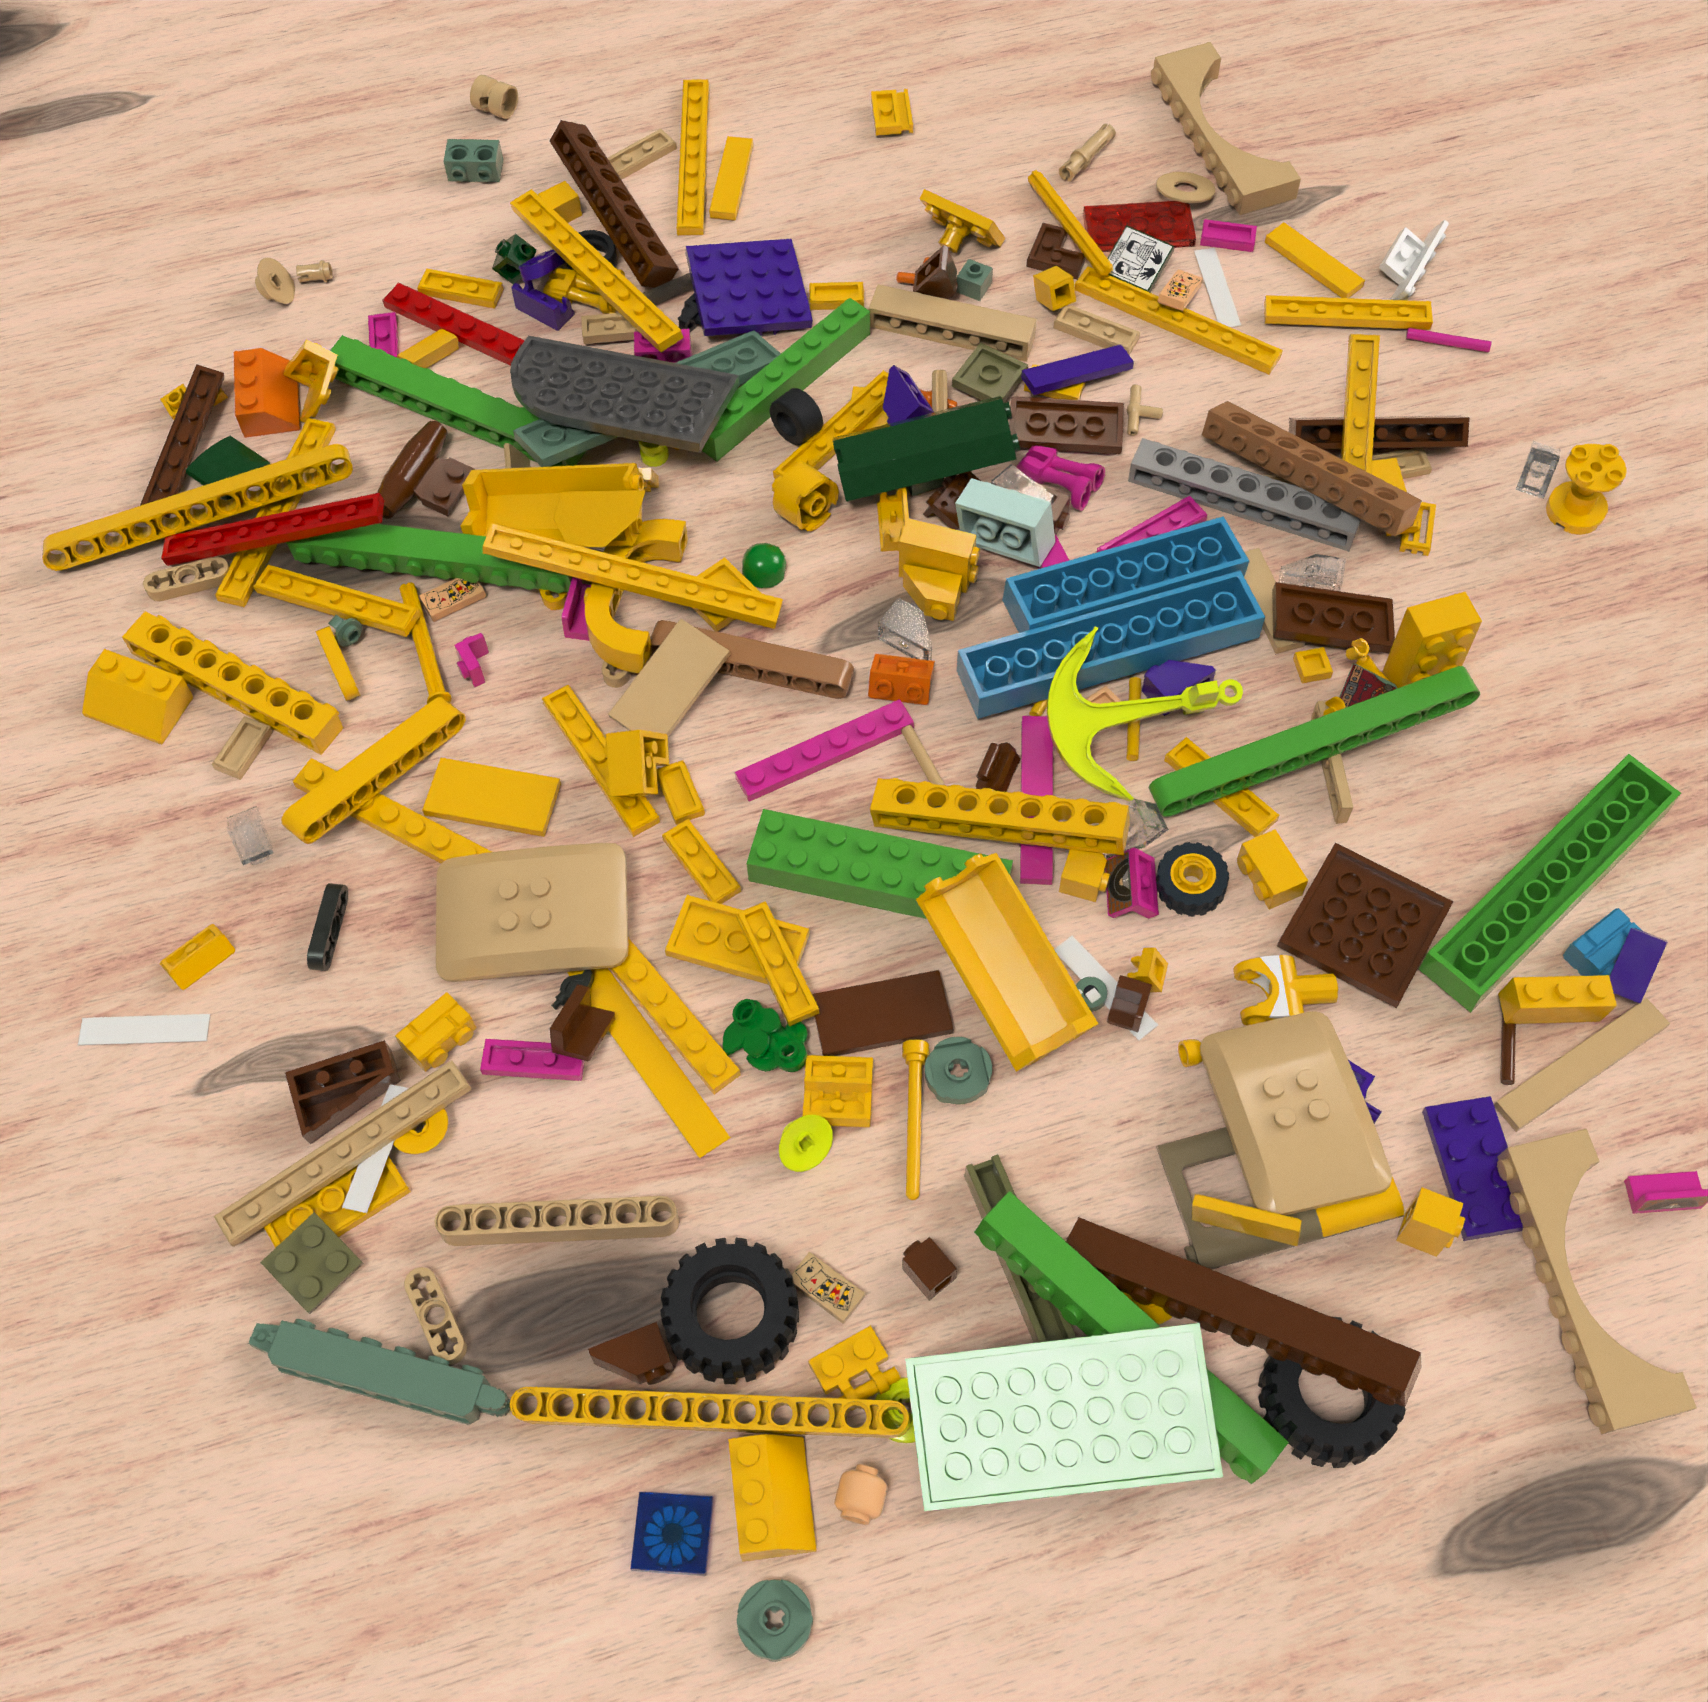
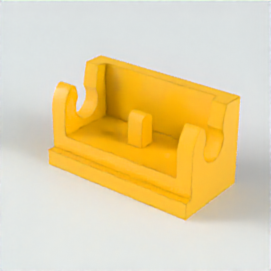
M906 487L896 489L895 495H887V492L880 493V502H877L881 552L899 551V540L907 518H909Z

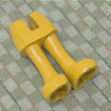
M554 269L543 288L544 294L561 303L562 297L570 300L571 304L573 301L581 302L598 308L603 314L617 312L575 270ZM617 269L621 274L625 276L623 270Z

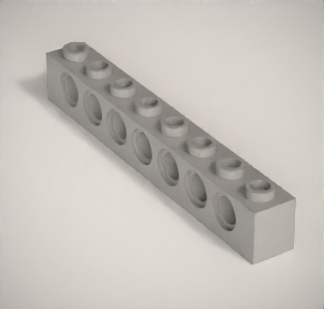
M1142 438L1130 466L1128 482L1181 499L1191 496L1197 504L1348 552L1361 521L1360 518L1296 485L1284 483L1268 476L1252 473L1239 467H1233Z

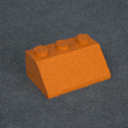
M263 348L234 351L235 416L244 438L301 430L299 382L283 375L286 365L290 360Z

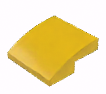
M807 1055L802 1116L819 1115L825 1118L831 1126L870 1127L873 1057Z

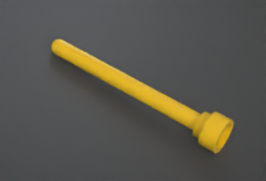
M907 1040L902 1044V1057L905 1059L906 1065L909 1066L906 1197L909 1200H916L920 1194L922 1066L925 1065V1061L929 1057V1043L923 1040Z

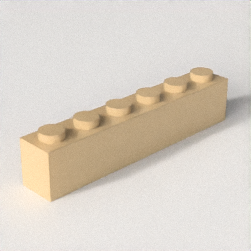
M879 284L868 308L870 311V328L975 350L981 342L1024 362H1027L1035 340L1036 318Z

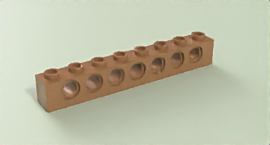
M1229 401L1208 411L1202 432L1203 437L1394 537L1413 526L1422 502L1421 499Z

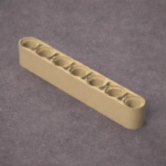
M665 1196L449 1205L440 1209L434 1220L435 1227L442 1239L451 1246L667 1237L676 1232L680 1222L675 1203ZM661 1211L671 1213L669 1219L664 1222L654 1220L656 1214ZM625 1213L636 1214L635 1219L630 1223L624 1224L619 1222V1219ZM592 1214L601 1216L598 1223L594 1225L585 1224L588 1216ZM556 1216L566 1217L562 1225L557 1227L550 1226L551 1220ZM523 1217L531 1218L530 1223L526 1227H515L519 1219ZM496 1219V1223L492 1228L487 1230L480 1229L485 1220ZM454 1220L461 1221L460 1226L456 1230L446 1231V1227L450 1222Z

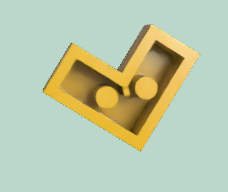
M640 729L606 733L604 754L608 761L606 784L610 791V797L628 798L658 794L656 766L670 765L668 735Z

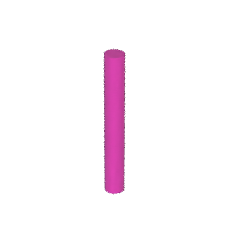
M1408 328L1406 333V339L1483 352H1490L1492 341Z

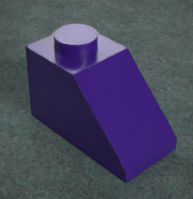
M893 365L889 369L883 410L889 417L887 423L933 413V409L910 374Z
M1168 660L1160 666L1154 665L1147 670L1144 675L1142 692L1147 698L1181 695L1187 687L1213 681L1216 669L1209 665ZM1171 712L1163 713V715L1166 716Z

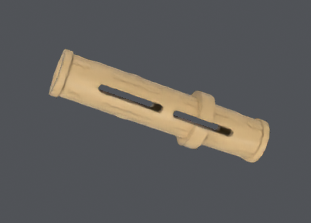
M1107 123L1103 124L1081 148L1075 149L1072 152L1070 159L1059 168V174L1062 179L1071 181L1079 171L1086 169L1090 165L1091 159L1115 137L1116 131L1111 124L1108 127Z

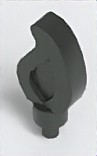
M584 970L582 974L569 976L564 979L560 987V993L555 996L556 1001L551 1006L555 1010L560 1005L564 1006L577 984L591 988L594 980L592 971Z

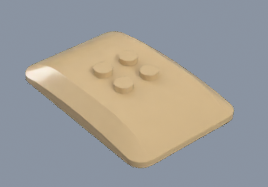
M616 843L547 846L461 856L445 860L437 870L436 971L447 982L613 968L621 965L628 956L627 860L624 850Z
M1317 1011L1305 1012L1213 1033L1202 1040L1200 1055L1255 1208L1287 1216L1385 1192L1390 1187L1392 1173L1381 1141L1341 1042L1326 1015Z

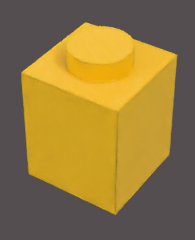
M566 181L538 194L567 223L582 216L579 196Z
M1058 266L1033 275L1036 300L1050 310L1055 311L1076 302L1073 276Z

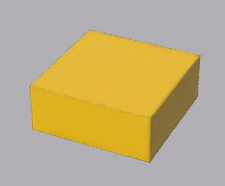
M1324 647L1295 652L1293 661L1302 683L1330 679L1332 677L1333 669Z

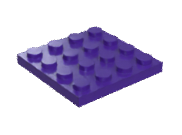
M792 238L686 246L685 254L704 336L740 334L751 331L765 332L812 328L813 320Z

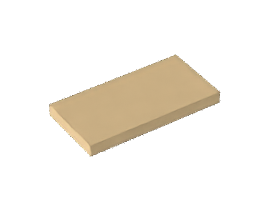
M680 619L608 713L609 717L629 731L640 729L664 733L669 737L730 656V651L683 619Z

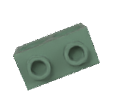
M447 139L443 162L448 181L500 182L503 166L500 141Z

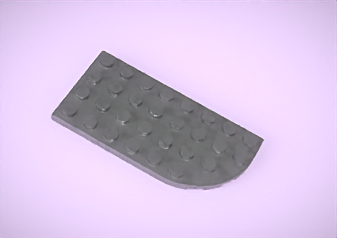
M529 335L515 354L510 369L512 388L517 400L529 412L543 420L549 421L551 424H559L580 430H588L699 453L739 386V375Z

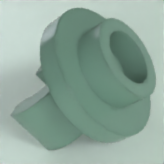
M335 615L328 623L336 629L335 639L341 646H349L360 638L362 625L355 618L343 620L338 615Z

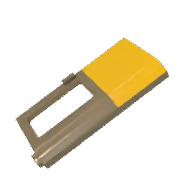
M1226 1127L1156 1146L1189 1239L1190 1246L1184 1247L1187 1260L1212 1270L1295 1247L1217 1226L1204 1227L1200 1222L1192 1220L1193 1201L1182 1171L1188 1167L1235 1155L1236 1153ZM1392 1177L1390 1187L1383 1193L1287 1216L1302 1220L1298 1245L1403 1217L1404 1206Z

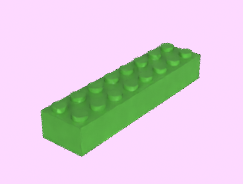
M763 809L746 864L748 880L750 882L927 919L916 901V898L926 891L924 886L938 877H941L944 881L958 875L966 868L964 863L979 853ZM1000 858L1011 876L1013 860Z

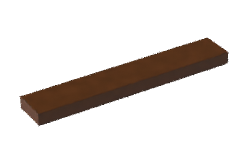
M196 364L140 506L180 493L187 475L186 469L193 460L224 381L223 372ZM170 513V514H166V515H164V516H165L166 518H170L171 513Z

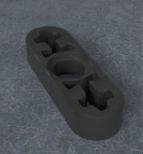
M328 883L325 887L307 953V966L310 970L328 971L331 966L348 902V888L346 885Z

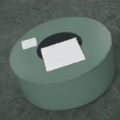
M1085 977L1076 984L1091 1012L1097 1011L1105 1005L1107 987L1102 980L1096 977Z

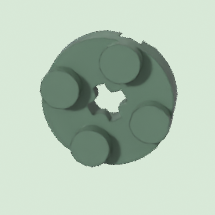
M965 1037L947 1038L934 1046V1050L925 1061V1080L937 1100L942 1103L966 1104L986 1094L992 1076V1062L989 1054L982 1046L980 1048ZM954 1064H960L962 1069L967 1068L968 1072L963 1073V1077H956L949 1071L953 1070Z
M786 1580L760 1581L747 1590L739 1603L737 1612L738 1633L744 1646L755 1656L772 1662H778L794 1656L807 1643L813 1625L810 1602L805 1593L794 1583ZM769 1610L773 1613H777L779 1610L783 1611L785 1615L781 1619L784 1624L782 1628L773 1627L770 1630L765 1626L768 1622L765 1615Z

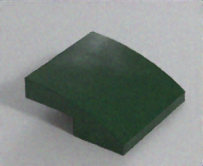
M230 435L200 454L187 467L186 474L204 486L269 465L270 462ZM225 495V496H222L221 498L224 499V500H229V499H232L233 497H232V496Z

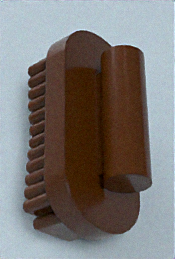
M1005 742L999 745L991 743L976 775L978 778L976 789L990 788L995 791L1007 792L1013 773H1015L1014 770H1016L1021 760L1016 753V749L1010 743Z

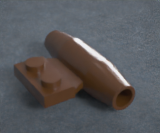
M427 422L406 443L384 475L377 491L385 500L383 518L391 519L414 495L422 502V505L449 516L463 495L462 484L471 470H475V468L450 457L449 459L438 458L448 435L446 428L439 422Z

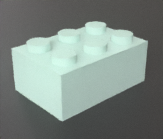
M971 478L955 502L960 531L976 534V547L1040 567L1056 542L1051 502L1042 498L1032 497L1019 493L1016 490H1009L989 482Z

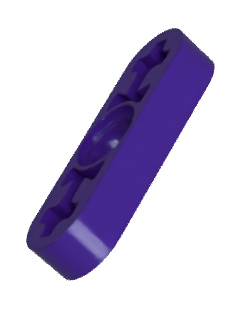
M554 250L542 252L519 266L522 280L528 281L543 277L565 263V261Z

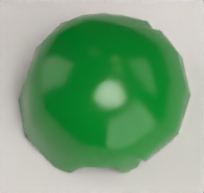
M757 543L746 550L742 560V575L755 587L769 588L783 581L786 559L779 547L769 543Z

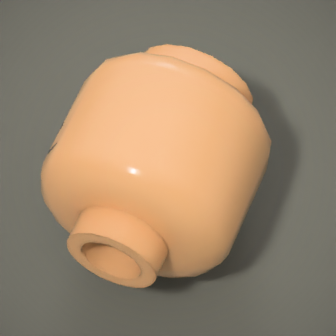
M858 1464L856 1470H848L841 1475L834 1501L836 1508L841 1511V1518L850 1522L868 1525L870 1520L876 1519L881 1515L887 1493V1484L882 1478L877 1476V1469Z

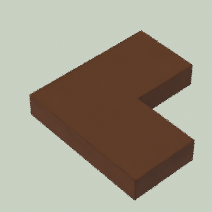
M1042 223L1027 258L1026 267L1045 271L1058 266L1072 275L1073 279L1078 280L1086 257L1083 253L1063 248L1068 235L1064 228Z

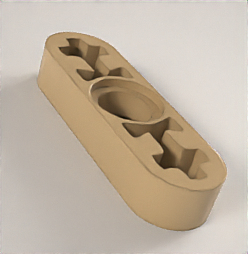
M211 557L155 571L144 578L143 587L149 598L154 601H164L220 586L223 578L226 576L229 565L222 557ZM219 569V573L215 574V570ZM186 575H195L194 580L190 583L180 582Z
M415 1268L405 1278V1291L433 1354L449 1361V1365L457 1364L464 1358L467 1351L465 1339L434 1273L428 1268ZM421 1278L428 1282L426 1288L431 1298L426 1301L419 1289H415L418 1286L417 1280ZM434 1307L443 1308L445 1310V1317L442 1322L437 1325H430L426 1322V1315L430 1309ZM446 1331L452 1343H457L453 1346L455 1352L450 1355L446 1351L440 1352L445 1348V1344L439 1334Z

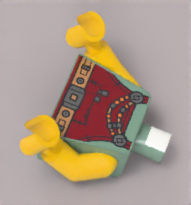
M1360 638L1352 641L1353 647L1346 650V657L1349 660L1357 659L1356 664L1353 663L1340 697H1333L1325 701V705L1329 708L1324 710L1323 716L1397 689V686L1390 682L1378 669L1371 657L1367 655L1369 645L1366 640Z

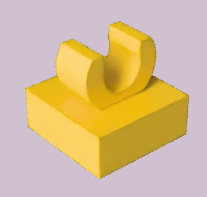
M1155 947L1143 948L1141 956L1131 958V962L1138 968V972H1130L1127 974V977L1152 984L1150 992H1162L1168 962Z

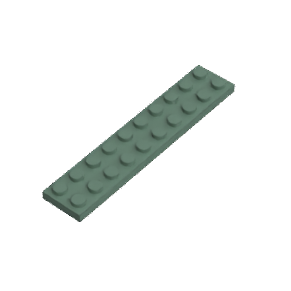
M751 331L676 363L739 375V385L746 383L781 353L757 332ZM543 419L513 430L515 440L541 467L553 466L618 437L559 424L554 425Z

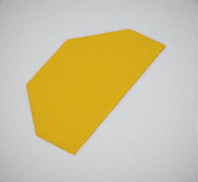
M646 490L561 492L553 519L566 543L581 547H606L638 519Z

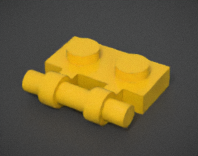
M871 1325L808 1360V1364L825 1395L839 1389L842 1394L839 1398L867 1399L876 1393L881 1395L890 1390V1385L901 1379L895 1367L883 1373L879 1370L878 1366L888 1360V1355ZM867 1372L871 1380L853 1389L849 1382Z

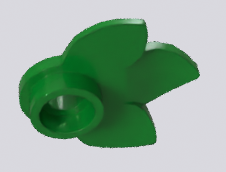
M744 999L734 1007L732 1013L734 1021L724 1031L723 1051L730 1055L743 1048L751 1057L758 1059L769 1047V1033H773L781 1028V1020L779 1014L772 1008H764L757 1000Z
M802 1022L791 1026L787 1024L785 1028L781 1025L779 1030L769 1033L770 1043L767 1051L758 1059L748 1055L746 1057L747 1061L754 1068L765 1072L776 1068L786 1072L799 1071L805 1065L807 1050L804 1044L808 1037V1032Z

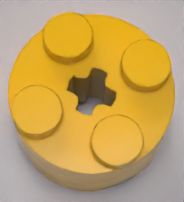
M799 461L783 476L777 477L772 484V491L774 492L773 508L775 512L801 530L814 531L822 526L831 515L828 512L831 504L836 505L838 501L839 490L837 484L803 461Z

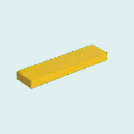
M727 136L709 210L710 218L736 220L753 149V138Z
M1285 222L1266 235V244L1341 298H1350L1364 287L1365 279Z
M1186 737L1165 755L1164 761L1177 771L1211 757ZM1248 788L1212 801L1255 838L1267 831L1278 821L1280 816Z
M766 901L736 913V918L788 1026L819 1014V1008Z

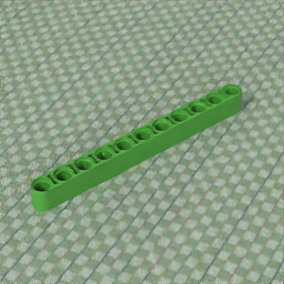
M1464 666L1454 667L1163 775L1152 781L1149 785V790L1161 815L1164 817L1173 816L1466 707L1479 698L1480 691Z

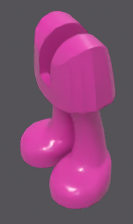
M1032 446L1026 453V456L1018 463L1017 471L1039 484L1049 482L1063 486L1071 492L1073 508L1080 511L1084 510L1090 499L1091 491L1097 492L1105 477L1104 466L1095 463L1084 464L1066 460L1057 456V449Z

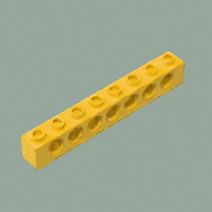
M144 611L122 636L131 654L159 669L183 677L187 684L258 722L269 725L273 730L320 755L324 753L343 729L338 716L339 712L328 703L321 704L315 701L309 693L303 690L298 692L290 688L281 678H271L258 666H249L243 663L235 654L231 652L226 654L220 651L209 640L201 641L197 639L189 630L183 627L178 629L161 615L156 617Z
M878 778L870 806L874 827L1124 855L1130 826L1129 805H1121L1117 802L1102 803L1083 798L1074 800L1058 798L1053 795H1028L1019 791L1010 793L995 791L990 788L973 789L964 788L960 785H937L927 781L918 783L903 781L898 778Z

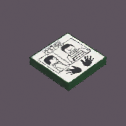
M1126 225L1107 258L1113 265V271L1109 275L1151 293L1174 252V246Z

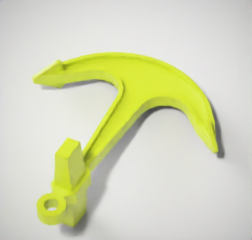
M1095 626L1090 633L1071 649L1056 670L1047 700L1048 728L1057 752L1077 777L1106 794L1134 803L1136 799L1127 792L1119 781L1094 761L1090 749L1093 737L1098 732L1107 728L1178 709H1183V714L1188 715L1214 709L1218 701L1223 705L1232 706L1242 698L1243 688L1238 681L1233 679L1223 681L1218 687L1216 680L1187 687L1181 695L1102 704L1091 703L1079 693L1076 678L1090 651L1095 633L1099 629ZM1231 688L1234 690V697H1228L1225 694V689Z

